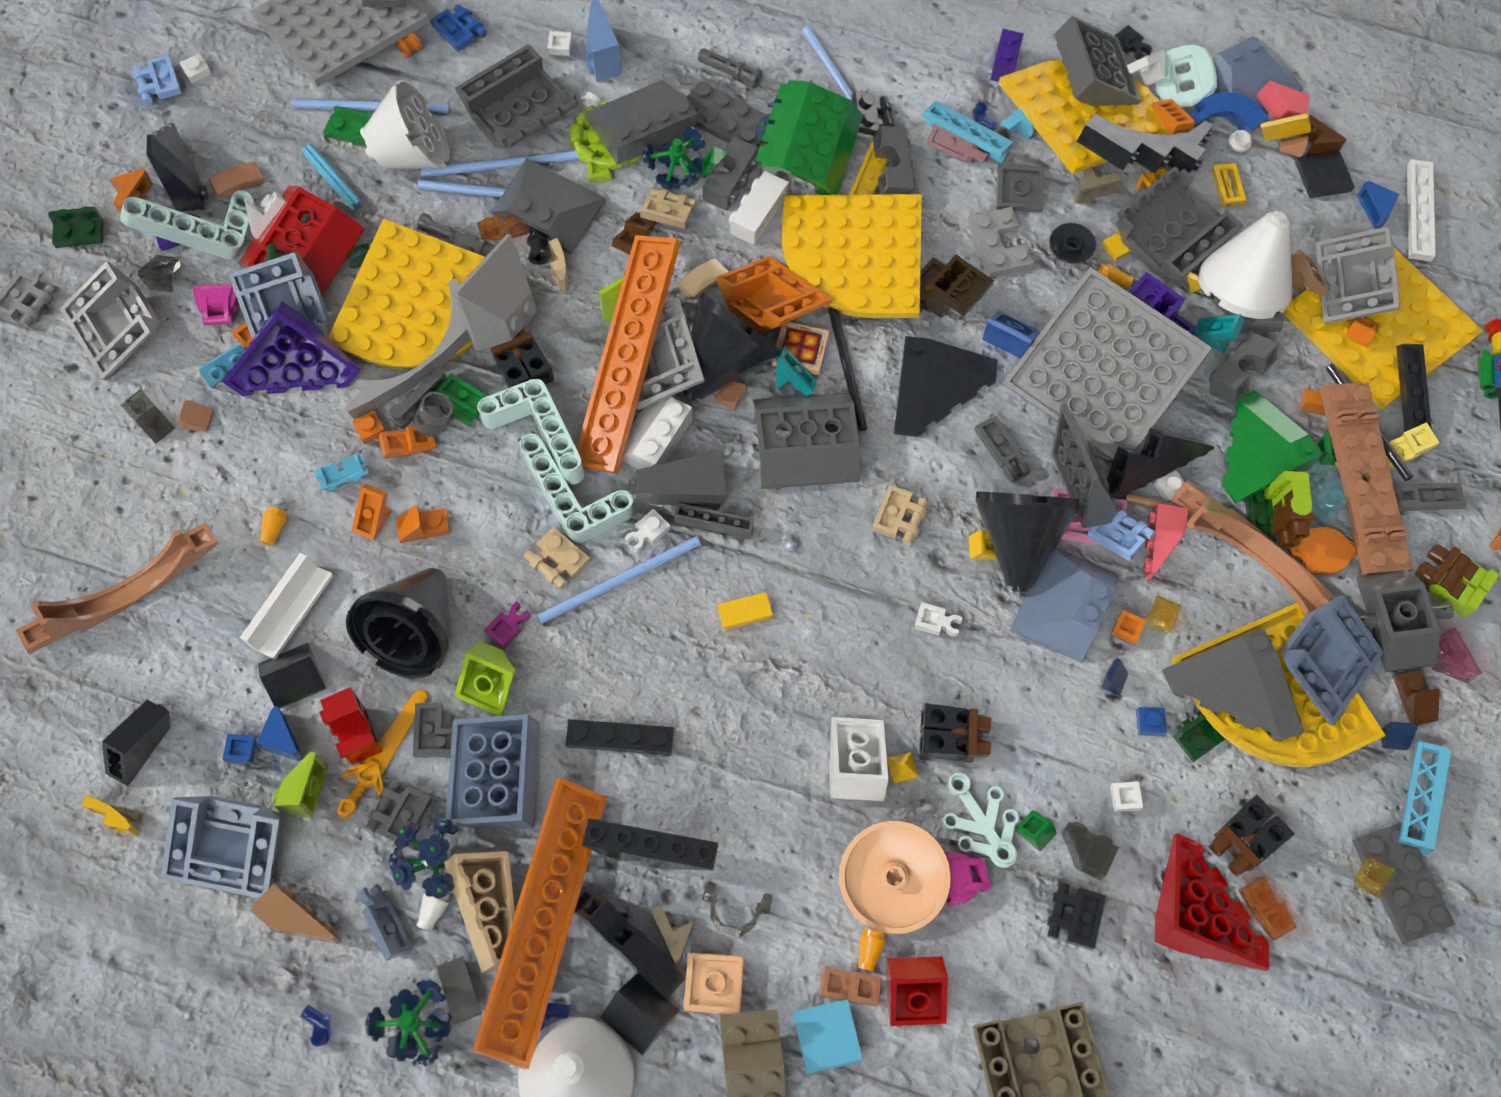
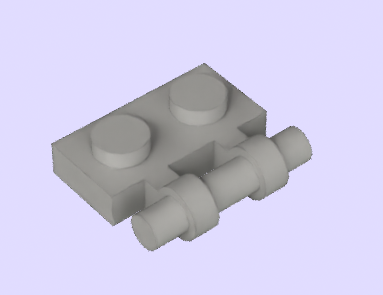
M19 270L0 294V314L14 321L19 314H22L23 317L19 322L23 326L28 327L32 321H36L40 316L39 312L43 306L50 303L52 300L51 296L56 289L47 284L44 290H40L39 288L42 286V283L38 278ZM32 297L36 298L30 307L26 306Z

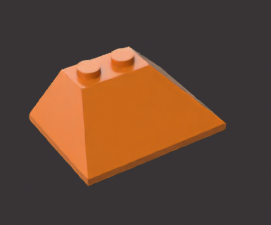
M771 256L716 277L717 284L729 311L760 334L829 305L833 300Z

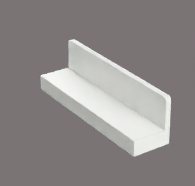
M299 553L240 636V639L253 650L276 659L328 585L333 574L317 567L308 556Z

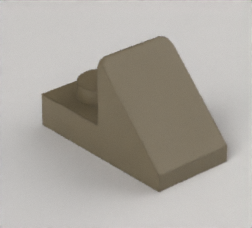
M1092 166L1088 167L1077 188L1073 200L1074 203L1077 204L1117 193L1122 180L1119 173L1104 174L1097 178Z
M661 906L652 909V917L676 966L682 961L694 922L692 921L673 931L672 927L676 926L670 911L664 912Z

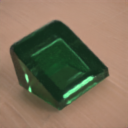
M368 243L354 246L347 257L350 269L361 267L370 248Z

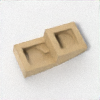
M558 238L549 241L551 256L554 259L550 265L552 276L563 294L567 292L568 278L564 253Z
M713 258L683 277L678 282L677 287L693 301L699 298L702 293L708 294L711 287L717 284L716 277L729 271L716 258Z

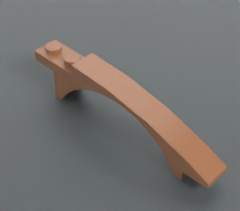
M1189 479L1171 499L1179 507L1188 508V514L1191 517L1186 525L1191 529L1210 533L1229 542L1266 568L1292 594L1305 615L1336 598L1310 572L1267 535L1231 507L1229 509L1224 507Z
M206 522L183 534L178 530L172 533L165 547L150 563L124 581L100 592L77 599L56 602L37 601L30 606L37 619L16 629L25 650L30 655L78 629L85 632L120 613L172 580L217 546L218 542Z

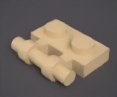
M652 188L650 196H647L641 209L640 217L685 229L691 216L692 208H695L696 200L688 198L686 194L676 195L669 193L667 189L661 188V190Z
M889 484L871 530L895 539L898 531L903 532L902 542L906 545H911L913 539L918 536L920 531L918 527L921 519H924L926 516L928 501L924 498H919L917 504L912 503L910 500L913 493ZM905 512L912 515L909 523L902 521Z
M554 527L536 543V547L541 551L540 554L536 555L531 550L524 554V558L530 562L529 565L534 570H539L546 576V580L550 584H555L560 589L567 584V581L562 577L565 573L574 579L591 562L589 556ZM550 559L557 567L552 569L546 562Z

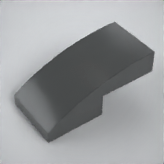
M462 956L436 966L454 1025L481 1015L482 1012L477 994L472 985L464 957Z

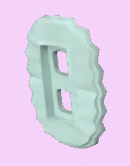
M1184 45L1165 52V77L1154 83L1160 101L1172 99L1181 108L1186 106L1192 107L1205 97L1214 94L1217 88L1216 69L1209 52L1205 48L1198 45ZM1190 65V72L1176 73L1175 68L1177 66ZM1194 82V89L1185 92L1180 91L1179 85L1181 83Z

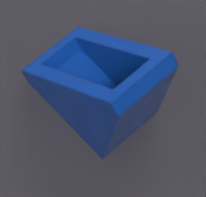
M1366 181L1358 192L1357 197L1374 229L1382 228L1389 218L1400 194L1374 182Z
M278 706L273 707L257 744L264 751L296 761L302 760L303 756L284 713Z

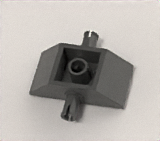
M1407 570L1357 576L1356 579L1367 614H1359L1358 616L1367 629L1372 628L1375 640L1384 652L1381 659L1385 672L1436 666L1438 663L1440 629L1437 620L1451 619L1453 617L1454 610H1447V608L1452 607L1451 603L1431 605L1425 584Z

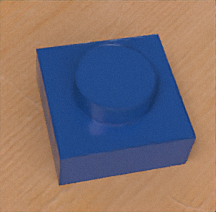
M1138 707L1136 709L1138 735L1164 736L1167 733L1165 708Z
M227 734L222 760L225 763L252 764L257 738L254 735Z

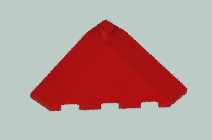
M1178 833L1174 834L1155 916L1154 942L1186 954L1263 971L1269 970V943L1263 935L1257 937L1248 925L1251 917L1241 902L1237 901L1234 903L1224 889L1228 886V883L1217 867L1211 870L1203 859L1202 854L1206 851L1202 845Z

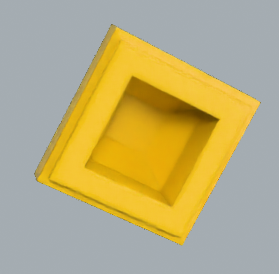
M1192 271L1189 272L1187 279L1191 293L1202 289L1198 281V274Z
M912 752L887 758V765L893 784L919 778Z

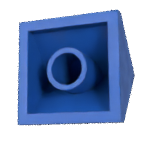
M998 311L989 318L982 340L1021 359L1041 331Z

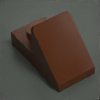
M1310 114L1311 131L1299 134L1300 136L1307 135L1308 141L1312 143L1306 156L1341 151L1347 139Z
M1422 670L1396 675L1393 679L1409 722L1417 726L1437 722L1439 688L1429 690Z

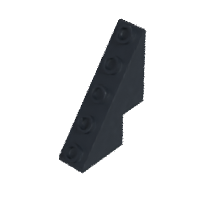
M1150 428L1142 451L1118 446L1106 479L1109 493L1113 498L1122 499L1132 491L1147 486L1148 483L1155 479L1166 476L1169 472L1179 467L1186 466L1188 462L1198 457L1207 455L1215 446L1199 439Z
M588 819L582 846L616 861H641L657 869L714 870L719 845L718 842L595 819Z
M589 887L578 897L574 913L667 1000L686 978L642 931L629 923L606 898Z

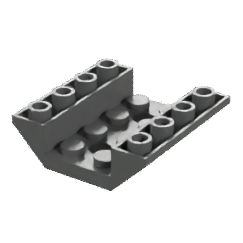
M849 393L753 399L762 489L860 482V446L854 402ZM834 424L838 427V431L830 433L825 429V426ZM778 428H786L789 434L779 436L776 430Z

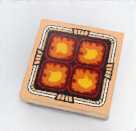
M788 322L781 326L776 346L780 349L785 346L811 374L819 375L829 330ZM777 358L773 359L772 366L777 365Z

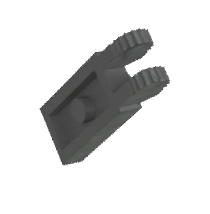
M997 416L975 426L974 431L998 466L1003 469L1004 475L1010 482L1013 483L1018 480L1017 474L1010 464L1015 461L1016 467L1022 475L1030 474V468L1022 456L1023 453Z

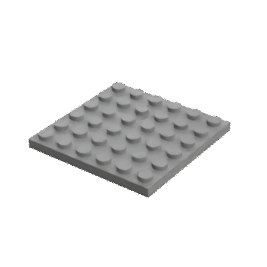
M269 0L250 11L253 19L317 87L430 23L428 15L413 0H406V7H363L361 0Z
M1090 267L1005 379L1003 385L1056 422L1058 421L1061 404L1066 403L1082 430L1086 441H1089L1093 448L1113 461L1118 446L1133 450L1138 448L1147 436L1149 429L1154 427L1211 352L1212 347Z

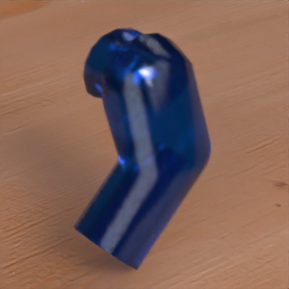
M978 102L972 110L974 121L993 131L998 123L987 118L985 112L987 105Z
M548 1002L540 1031L544 1029L545 1022L552 1017L569 1018L570 1004Z
M307 1005L300 1017L312 1024L310 1042L315 1047L324 1046L331 1037L330 1020L312 1006Z

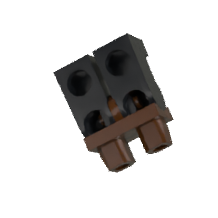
M522 328L513 340L490 348L494 363L507 388L529 381V378L530 380L539 379L544 384L554 381L552 367L533 339L530 331L526 332Z
M925 703L921 710L919 760L934 758L972 763L975 758H988L991 743L990 741L977 740V733L989 734L991 730V717L978 715V709L968 710L959 707Z
M1257 794L1214 834L1215 838L1208 846L1218 857L1227 850L1235 857L1227 867L1236 877L1246 871L1250 872L1295 834L1278 816L1268 821L1257 833L1254 832L1274 814V811Z

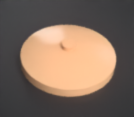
M884 821L867 827L850 842L841 860L839 883L846 905L862 923L880 932L902 934L925 926L940 912L949 893L950 868L944 850L926 830L909 822Z

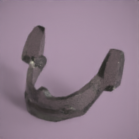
M709 881L705 886L702 900L709 902L710 919L718 932L725 937H742L755 927L761 914H770L772 895L765 893L762 896L761 902L757 903L756 913L751 921L740 928L726 926L720 921L716 910V903L718 902L716 883Z

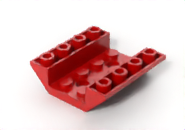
M288 186L282 195L285 200L284 205L259 238L253 239L238 264L248 268L263 263L265 256L268 255L266 246L276 244L278 253H285L287 255L297 252L314 274L320 294L323 296L365 231V228L337 207L303 188ZM310 213L311 219L306 223H301L302 217Z

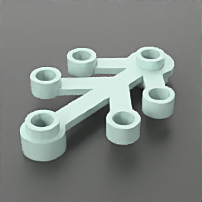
M954 773L948 781V790L951 794L960 797L975 821L959 818L954 813H947L942 819L943 828L947 831L960 829L983 835L990 844L974 842L969 836H962L956 845L960 853L968 854L974 852L989 856L992 863L1000 868L1012 866L1017 859V850L1011 842L1014 826L1019 820L1018 813L1013 809H1008L1002 814L1001 821L1004 827L1000 839L994 828L999 803L1004 797L1003 790L997 786H993L988 790L986 794L988 806L985 816L968 790L970 787L968 776L964 773ZM960 782L963 788L957 790L954 788L953 783ZM996 791L1000 796L999 799H993L990 793ZM1006 814L1013 815L1014 822H1008ZM947 818H952V819H954L955 825H954V826H949V825H947V824H946V819H947ZM961 841H967L970 844V848L963 849ZM1000 850L1007 853L1006 859L999 857L998 852Z

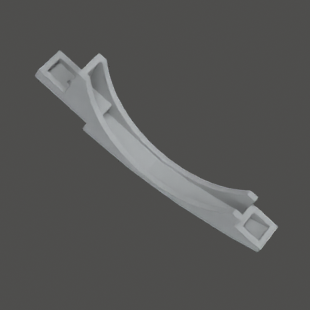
M452 278L448 282L452 301L451 318L446 334L437 349L419 366L400 376L383 380L358 379L354 386L359 389V393L344 408L353 419L381 407L415 387L424 380L426 375L433 373L437 368L447 363L471 339L453 294L461 285Z

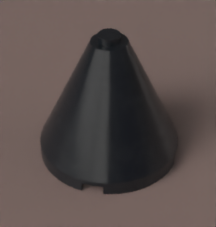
M702 293L697 300L691 336L705 382L688 388L683 393L694 401L696 398L702 400L777 358L782 349L705 293Z
M976 491L975 502L1007 586H1012V591L1027 592L1028 588H1033L1077 513L1079 499Z
M427 568L360 596L353 603L346 616L348 635L361 654L367 651L377 659L374 665L402 677H427L435 669H440L449 652L448 585L445 574L439 569Z

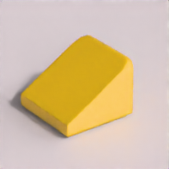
M979 530L969 536V556L971 559L997 560L986 531Z

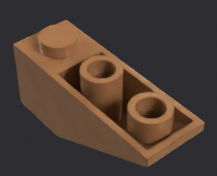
M273 884L250 909L255 916L277 933L333 944L340 942L334 936L337 930L326 920L320 924L314 918L317 913L306 903L302 906L298 905L294 901L297 895L285 885L280 889Z

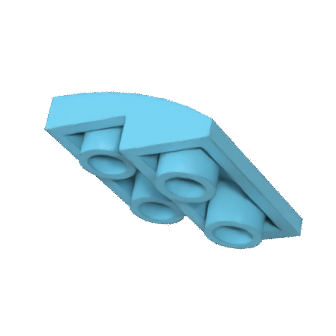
M848 999L793 1011V1019L806 1074L862 1062Z

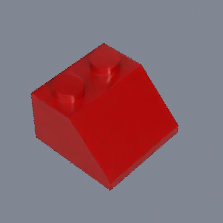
M943 956L887 958L886 983L890 1026L946 1024L948 975Z

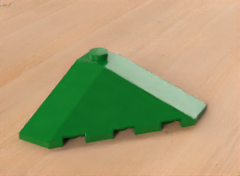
M1254 390L1245 394L1234 405V409H1237V415L1231 421L1229 433L1233 440L1232 446H1228L1224 464L1228 465L1227 474L1222 476L1221 485L1233 502L1237 504L1264 491L1283 471L1304 472L1310 469L1323 455V452L1307 432Z

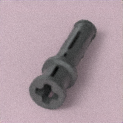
M702 48L698 54V62L732 75L735 81L746 82L754 89L761 82L763 70L760 68H751L743 61L734 62L705 48Z

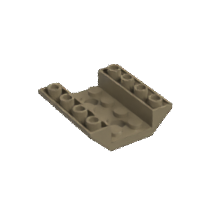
M1084 1002L1056 1007L1051 1011L1004 1021L1000 1019L972 1026L990 1097H1110ZM1026 1038H1033L1037 1041L1038 1050L1035 1054H1029L1025 1051L1023 1043Z

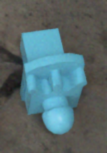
M1020 107L1000 124V127L1007 128L1010 134L1017 130L1027 138L1034 134L1033 123Z

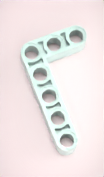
M236 191L229 203L223 226L138 197H128L125 199L120 219L124 225L225 259H234L239 254L249 222L244 199L253 204V198L246 191ZM129 211H135L137 214H132Z
M532 379L487 396L479 401L477 407L482 424L489 429L498 428L532 414L552 458L566 483L574 485L583 480L584 470L581 457L543 381Z
M527 434L522 437L520 448L523 459L572 542L583 543L627 521L633 516L634 504L632 495L625 490L616 491L581 509L541 438L535 434ZM531 447L537 448L535 451H527ZM543 466L549 467L547 470L544 471L538 470ZM553 486L560 487L558 490L555 491L549 490ZM620 503L628 504L625 508L617 507ZM563 506H571L569 510H561ZM599 514L606 515L603 519L594 518ZM574 526H583L579 531L572 530Z

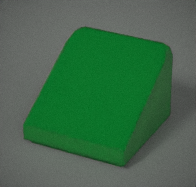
M715 146L712 147L703 158L702 177L706 178L727 156L728 152Z
M1325 432L1317 443L1319 449L1323 452V455L1319 458V463L1322 465H1335L1337 460L1331 434Z
M1034 810L1015 828L1038 851H1042L1057 834L1053 822Z

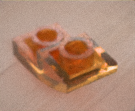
M498 214L477 222L480 237L485 240H502L506 234H511L512 238H516L530 233L527 224L512 216L502 221Z
M1259 877L1238 890L1257 922L1272 940L1275 941L1297 928L1285 904L1278 902L1265 877Z

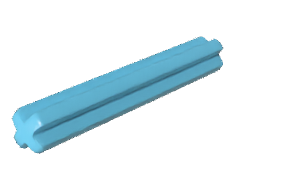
M312 144L303 146V155L352 210L361 207V199Z

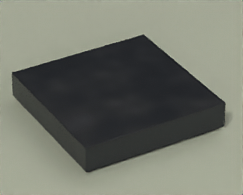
M1340 151L1297 157L1295 160L1309 199L1352 192L1355 188Z

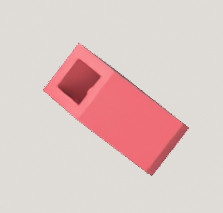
M1269 81L1257 93V98L1274 120L1305 113L1308 114V94L1273 81Z

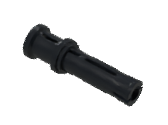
M529 226L530 235L527 238V244L530 247V253L528 254V260L536 265L545 264L549 261V253L546 251L548 238L543 232Z

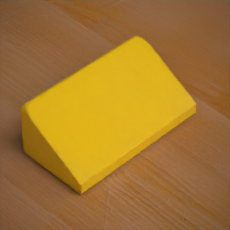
M1305 113L1262 123L1261 129L1264 140L1268 142L1309 133L1311 131L1309 115Z

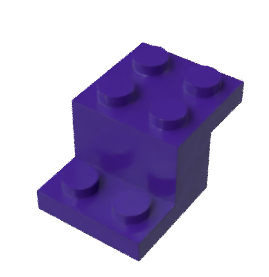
M1146 272L1128 291L1192 335L1195 333L1197 327L1178 315L1185 298Z

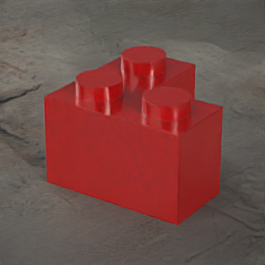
M351 687L320 700L323 710L319 711L321 719L325 726H329L332 735H337L339 743L335 744L341 759L346 758L351 765H354L382 752L367 710Z

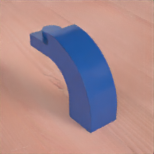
M1220 92L1209 95L1195 106V111L1189 114L1195 121L1193 128L1199 126L1206 118L1222 117L1233 122L1238 130H1244L1248 133H1251L1269 119L1264 110L1254 100L1235 92Z

